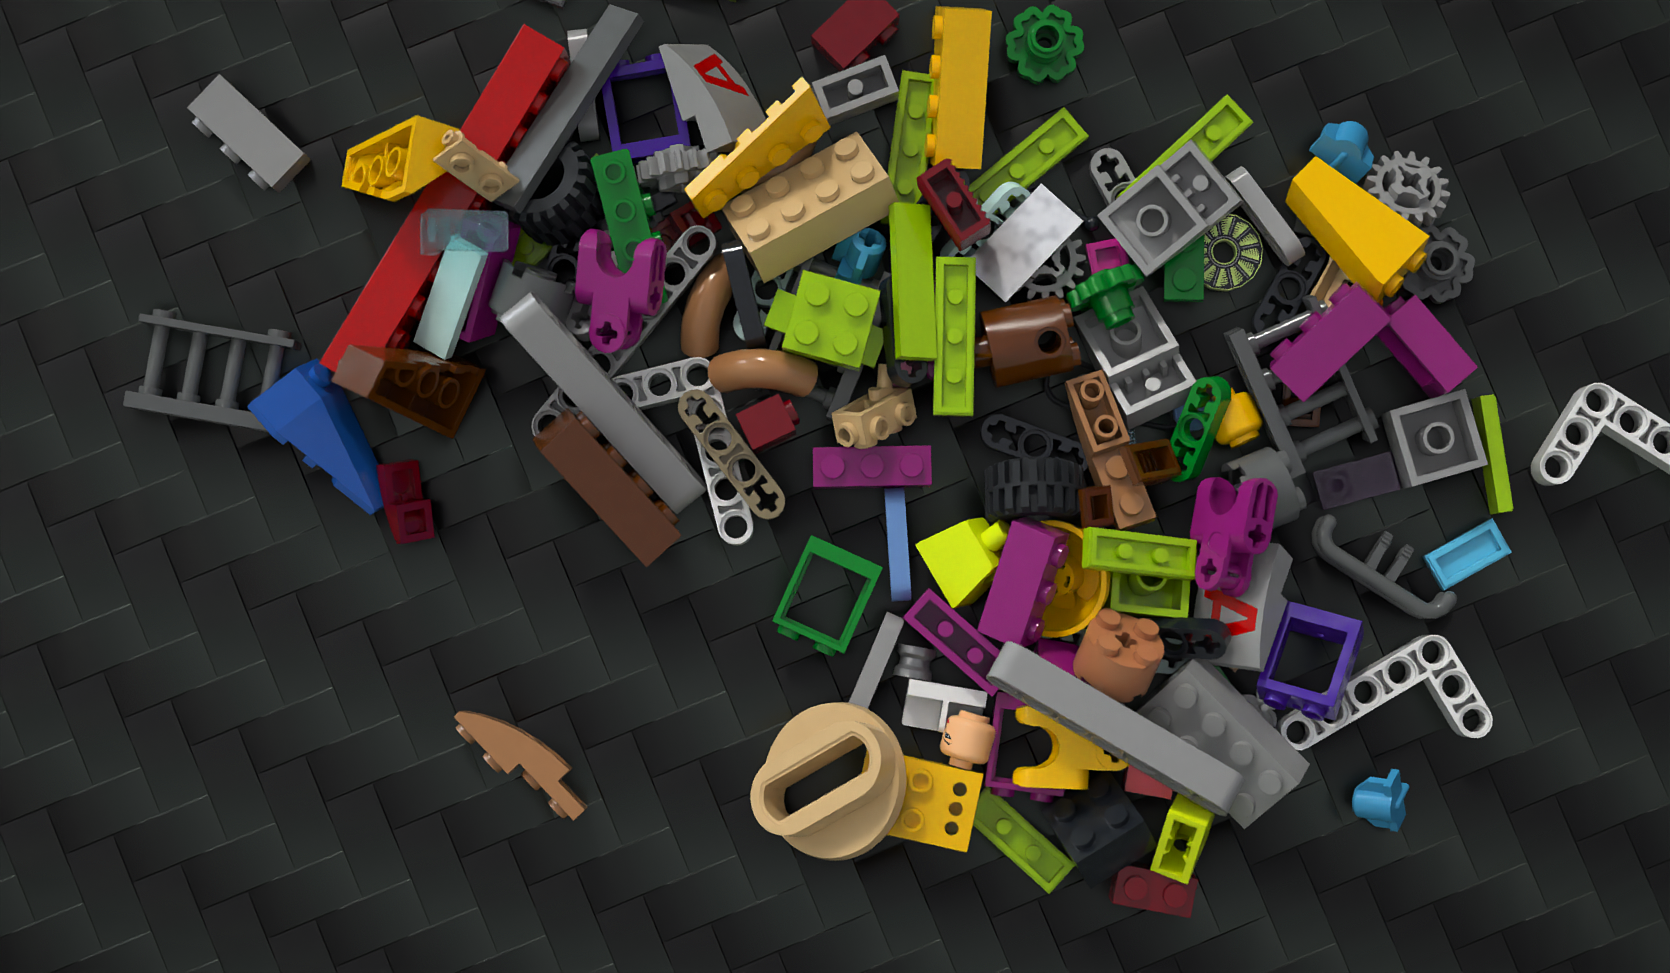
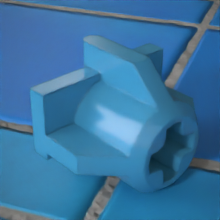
M1346 121L1341 124L1327 123L1320 137L1309 149L1310 152L1355 184L1373 165L1374 156L1367 145L1369 139L1368 132L1361 124L1354 121Z
M864 228L837 243L832 259L840 261L835 279L860 285L862 279L874 276L886 248L884 236L875 229Z
M1391 769L1387 779L1369 777L1354 790L1352 798L1353 812L1357 817L1367 819L1376 827L1389 828L1390 831L1398 832L1406 816L1404 798L1410 786L1407 783H1401L1400 772L1396 769Z

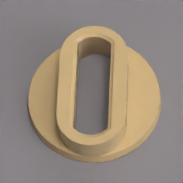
M832 702L811 707L791 719L774 740L766 763L760 768L752 783L750 800L753 814L764 829L773 834L781 835L793 847L812 857L829 861H840L857 857L875 847L888 834L899 816L906 791L904 756L900 744L890 727L869 709L846 702ZM866 745L869 753V767L866 772L793 814L789 815L784 804V794L787 787L858 746Z

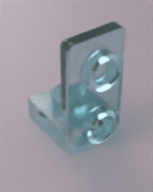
M428 208L420 215V255H438L443 250L505 252L508 250V213L504 211Z

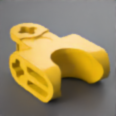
M1023 705L1016 708V719L1019 723L1040 726L1050 735L1052 751L1049 758L1040 765L1022 766L1014 770L1012 783L1022 787L1088 789L1089 770L1118 771L1130 765L1113 754L1111 756L1104 754V749L1034 708Z

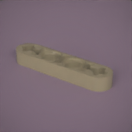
M699 389L685 392L678 403V412L683 421L750 509L759 518L765 520L778 517L786 505L785 496L780 487L712 398L705 391ZM691 398H694L697 402L702 399L706 401L707 404L703 406V411L709 419L712 418L714 413L720 418V420L708 424L702 433H699L696 427L703 425L696 414L691 416L686 414V411L690 408L687 401ZM716 428H724L731 434V443L724 450L713 449L709 444V435ZM747 459L754 464L755 474L751 480L741 482L733 476L732 468L738 460ZM761 476H764L768 481L760 485L766 494L771 495L775 492L779 497L775 501L777 509L773 512H770L767 508L762 511L758 509L757 505L760 504L761 500L755 491L750 496H747L744 492V489L754 486Z

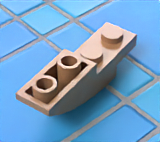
M1103 369L1066 381L1065 386L1073 419L1095 486L1111 485L1114 526L1116 530L1126 531L1153 522L1156 519V514L1145 486L1132 484L1119 448L1129 445L1131 440Z
M463 710L454 716L460 723L456 730L470 744H473L475 741L480 744L486 751L483 755L484 760L497 773L503 769L509 774L521 765L525 769L521 773L522 777L536 791L542 787L551 796L552 799L548 804L561 818L565 819L569 816L574 821L588 808L562 780L573 768L542 741L512 724L485 714Z

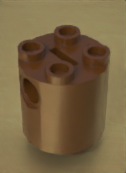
M1057 295L979 313L982 336L975 337L974 365L976 369L989 366L996 388L1074 370V366L1081 365L1078 344L1073 342L1071 336L1069 337L1067 329L1074 326L1069 303L1065 304L1064 299H1059ZM1052 331V337L1047 343L1038 344V339L1043 332Z

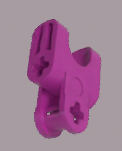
M591 228L581 236L575 295L578 303L592 305L589 338L592 345L598 351L613 353L620 349H629L635 346L640 340L642 333V315L654 316L657 314L663 297L667 255L666 245L662 240L648 238L637 245L634 251L633 264L627 273H623L614 264L611 254L612 241L607 233Z
M1209 477L1199 484L1190 529V539L1197 540V550L1200 551L1199 556H1197L1195 579L1201 589L1214 591L1220 588L1224 595L1233 598L1240 597L1248 589L1251 582L1254 554L1264 552L1269 546L1278 492L1270 480L1266 478L1248 479L1240 485L1238 495L1232 484L1221 477ZM1208 571L1216 572V574H1208ZM1237 574L1239 577L1235 578L1231 577L1230 575Z

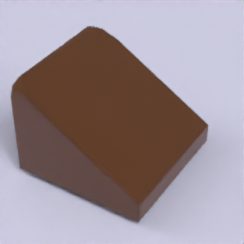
M1111 485L1090 486L1078 490L1082 529L1115 525Z

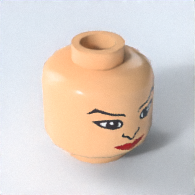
M960 710L959 715H952L947 719L940 743V750L945 755L950 756V765L972 770L973 763L981 765L988 761L996 735L994 727L989 724L990 718Z

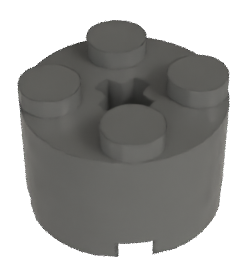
M504 259L488 306L492 308L491 312L497 315L496 320L502 322L500 317L532 291L565 326L575 298L576 282L567 278L566 284H561L555 281L557 273L520 261H515L513 266L508 259Z
M1265 447L1225 463L1221 467V473L1228 471L1229 479L1227 481L1235 488L1237 495L1240 485L1251 478H1266L1275 485L1278 499L1272 529L1297 520L1300 511L1307 508L1302 490L1294 486L1289 472H1292V464L1284 450L1275 452L1272 448Z

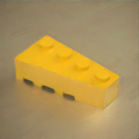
M936 6L932 22L934 55H931L929 68L930 79H934V95L929 94L927 101V118H933L932 134H926L924 147L925 157H930V164L933 166L947 158L952 159V165L956 166V168L981 169L992 11L944 6Z

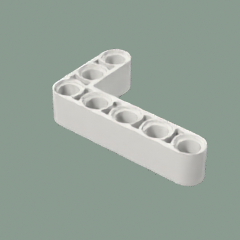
M693 357L613 378L618 386L627 385L632 388V401L640 410L677 402L685 392L699 389L705 391L727 418L721 392L714 388L710 379L702 386H693L688 382V374L692 368L702 366L708 370L710 362L702 357ZM657 376H666L671 380L670 391L663 396L654 395L650 391L651 381ZM694 398L687 401L690 407L688 409L689 416L697 415L698 409L702 405L707 404L706 401L702 399L697 402ZM708 424L698 426L696 429L699 433H702ZM724 428L714 429L709 435V444L720 441L728 447L731 443L730 432ZM695 436L718 532L721 538L728 544L734 546L743 545L752 538L754 533V523L750 507L738 491L731 500L718 498L716 494L717 484L728 478L715 462L707 458L706 449ZM737 461L732 468V473L737 480L743 482ZM732 517H741L747 523V531L740 538H731L725 531V525Z
M1593 383L1584 386L1573 394L1533 458L1531 474L1534 480L1544 486L1558 485L1568 481L1577 470L1600 431L1670 474V424L1609 385ZM1589 392H1594L1600 397L1601 406L1597 412L1592 411L1587 406L1586 397ZM1624 412L1632 416L1634 420V428L1630 433L1624 431L1620 426V417ZM1570 424L1576 426L1581 433V438L1577 445L1571 444L1566 438V429ZM1657 433L1663 435L1667 441V449L1663 454L1659 453L1653 445V439ZM1549 457L1555 458L1559 462L1560 473L1556 478L1550 477L1545 470V463Z
M1422 635L1350 676L1336 721L1326 723L1324 720H1313L1304 716L1300 710L1295 709L1283 716L1278 721L1275 729L1296 750H1304L1422 680L1456 734L1468 738L1483 737L1490 731L1493 717L1450 643L1439 635ZM1429 641L1435 643L1439 650L1437 659L1432 663L1426 662L1422 656V648ZM1395 661L1400 662L1405 668V676L1398 683L1392 682L1388 675V669ZM1450 675L1454 676L1459 683V689L1452 697H1448L1442 689L1444 679ZM1362 681L1367 682L1372 690L1370 699L1364 703H1360L1354 695L1356 685ZM1328 690L1323 692L1322 694L1327 695ZM1473 709L1478 714L1479 723L1474 730L1468 731L1463 725V716L1468 710ZM1294 721H1299L1305 729L1303 739L1297 743H1292L1286 734L1288 726Z

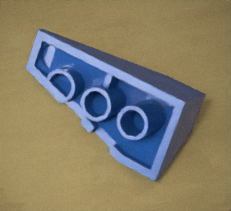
M316 358L293 369L254 399L247 407L272 437L282 445L287 441L293 444L305 454L303 462L312 469L315 465L324 469L332 476V483L338 490L369 515H372L384 508L376 466L379 464L343 388L331 381L333 378L332 372L321 365L320 361Z

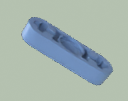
M904 487L884 488L892 602L911 600V582Z

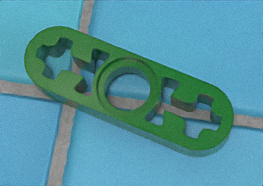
M1222 377L1200 378L1193 384L1170 440L1177 461L1179 457H1184L1183 463L1188 467L1187 470L1181 472L1182 475L1171 479L1174 482L1193 480L1200 475L1231 400V388ZM1213 387L1212 394L1216 396V399L1209 402L1210 395L1206 392V389ZM1205 407L1203 411L1198 410V408ZM1194 418L1198 419L1204 427V433L1200 440H1196L1190 433V424ZM1178 461L1180 469H1182V464Z

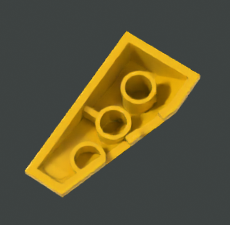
M416 115L348 149L341 187L393 202L404 198L447 172L436 164L433 158L445 150V145L442 143L444 134L449 130L455 132L460 129Z

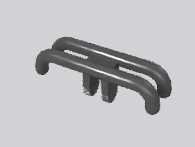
M1333 515L1321 516L1316 520L1311 532L1312 545L1315 552L1324 561L1407 614L1419 619H1437L1446 615L1455 606L1457 596L1452 591L1439 592L1431 602L1427 603L1395 583L1414 552V548L1408 544L1398 551L1394 561L1383 575L1376 571L1384 552L1392 543L1393 535L1389 532L1384 531L1363 563L1333 542L1332 533L1337 525V520Z

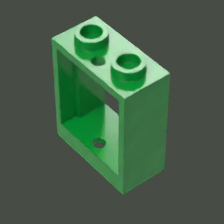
M811 535L772 620L779 624L776 632L796 641L799 640L800 635L815 640L812 648L833 658L836 651L844 654L883 567ZM813 555L867 578L840 640H836L786 617Z

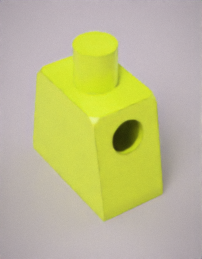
M983 517L966 520L915 545L952 609L973 604L992 585L1003 551L1002 547L1005 545L1010 525L1006 521L1000 519L992 526H989L987 520Z
M1178 793L1168 811L1150 870L1188 884L1206 843L1215 813ZM1184 839L1188 841L1185 852L1175 848L1173 844L1175 840Z

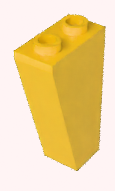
M1317 156L1292 179L1285 200L1286 204L1354 284L1357 281L1378 303L1385 295L1390 298L1394 296L1405 280L1403 276L1408 271L1415 273L1424 263L1428 255L1424 252L1430 236Z

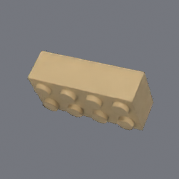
M856 131L744 194L737 196L727 202L722 211L736 240L741 239L744 253L763 283H766L888 216L889 205L893 202H899L888 174Z

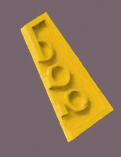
M803 77L792 85L796 92L783 104L777 100L765 111L769 117L755 131L747 128L737 138L735 150L730 155L720 154L684 188L692 204L703 219L712 212L722 209L733 197L743 190L754 186L761 177L775 167L785 164L792 155L809 143L817 141L824 132L831 128L811 87Z

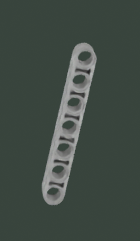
M699 225L688 228L668 251L665 270L670 264H680L685 270V278L678 285H669L664 278L668 301L661 304L657 314L654 316L642 315V333L640 340L635 346L629 349H620L613 353H603L598 351L593 345L588 349L592 357L598 354H604L608 357L611 364L608 375L612 379L617 376L714 257L718 248V242L710 229ZM698 233L706 234L710 240L708 251L701 255H695L689 249L691 237ZM559 386L535 414L531 425L534 436L542 431L541 423L547 415L551 414L557 417L567 407L574 415L581 411L578 407H574L567 402L566 393Z
M529 292L500 317L514 338L672 511L679 514L708 490L702 478L534 292Z
M1009 641L1005 642L987 675L988 681L999 689L1215 814L1227 816L1245 781L1244 777L1234 769L1019 644Z

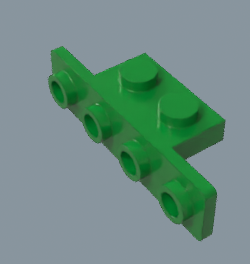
M622 149L594 156L591 158V164L620 271L627 273L633 264L634 251L637 245L648 238L660 239L662 241L663 238L660 231L653 232L650 217L655 216L656 211L651 193L643 194L642 187L638 185L630 151ZM665 285L663 287L661 304L668 301Z

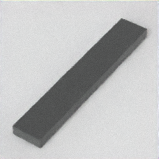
M609 4L506 163L508 171L519 179V183L493 200L492 203L521 214L644 23V20L638 13Z

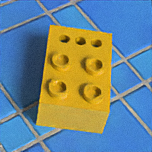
M868 749L865 755L862 774L866 772L869 767ZM903 755L906 766L905 797L899 816L887 835L967 852L984 772L966 770L952 765Z

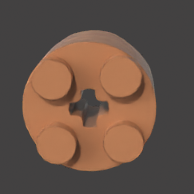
M1109 608L1101 609L1097 616L1090 621L1074 657L1073 670L1079 680L1083 677L1091 684V687L1120 703L1131 702L1134 696L1140 694L1142 697L1146 694L1164 655V645L1158 635L1159 627L1155 622L1147 618L1137 619L1127 614L1117 613Z

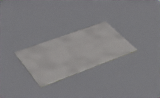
M1041 183L971 256L976 257V276L1003 301L1007 302L1082 224L1083 220Z

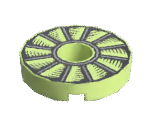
M1229 214L1205 233L1204 287L1213 291L1227 292L1242 287L1255 276L1262 262L1263 247L1259 234L1248 221L1237 215ZM1220 242L1229 244L1234 251L1232 261L1228 263L1218 262L1213 256L1215 244Z

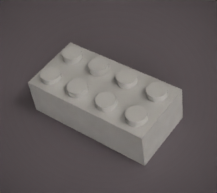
M1189 659L1150 693L1136 711L1139 715L1234 769L1244 777L1245 781L1228 812L1244 829L1296 787L1310 765L1207 659Z

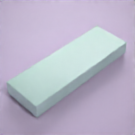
M458 236L449 238L413 342L444 360L453 356L488 253Z

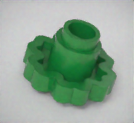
M1055 5L1047 6L1043 12L1037 7L1031 6L1024 13L1014 18V31L1009 32L1005 38L1006 58L1009 62L1018 64L1017 73L1020 78L1029 80L1037 85L1041 84L1046 77L1054 83H1059L1065 76H1069L1075 71V59L1080 57L1084 51L1083 31L1080 27L1071 26L1072 16L1070 12L1061 10ZM1041 40L1048 41L1051 48H1043L1038 42Z
M1125 264L1112 269H1104L1091 275L1088 280L1077 285L1075 290L1067 293L1066 300L1072 312L1079 310L1084 312L1093 309L1098 322L1104 323L1106 330H1112L1127 324L1135 318L1132 311L1135 305L1129 292L1133 291L1135 286L1144 282V275L1137 264L1131 266L1130 264Z

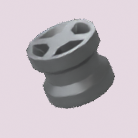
M898 644L897 652L900 655L899 664L894 667L893 675L931 681L933 673L929 668L931 661L936 657L937 650Z

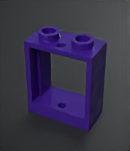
M661 53L648 55L645 57V62L630 64L629 60H619L602 87L612 152L628 149L633 165L638 164L639 161L647 160V157H654L653 153L655 151H662L671 145L683 144L684 146H692L688 122L682 121L672 87L671 91L679 135L622 144L612 82L667 73Z
M1287 601L1264 671L1260 673L1256 684L1259 699H1262L1266 705L1275 709L1285 710L1286 707L1300 710L1304 716L1313 720L1323 721L1325 718L1336 721L1364 637L1362 621ZM1290 630L1343 645L1327 695L1274 680Z

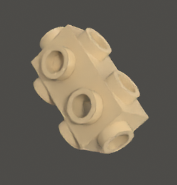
M878 364L877 387H870L866 395L831 413L837 443L845 447L854 445L857 449L875 446L878 443L877 440H885L889 434L901 431L903 425L910 426L915 418H917L912 389L892 387L893 382L888 376L886 364Z

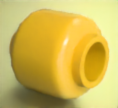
M1231 388V400L1215 437L1219 444H1229L1231 449H1234L1260 436L1258 430L1262 427L1264 421L1250 393L1240 392L1235 394L1234 389Z

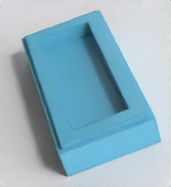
M1493 518L1422 556L1439 588L1443 591L1512 552Z

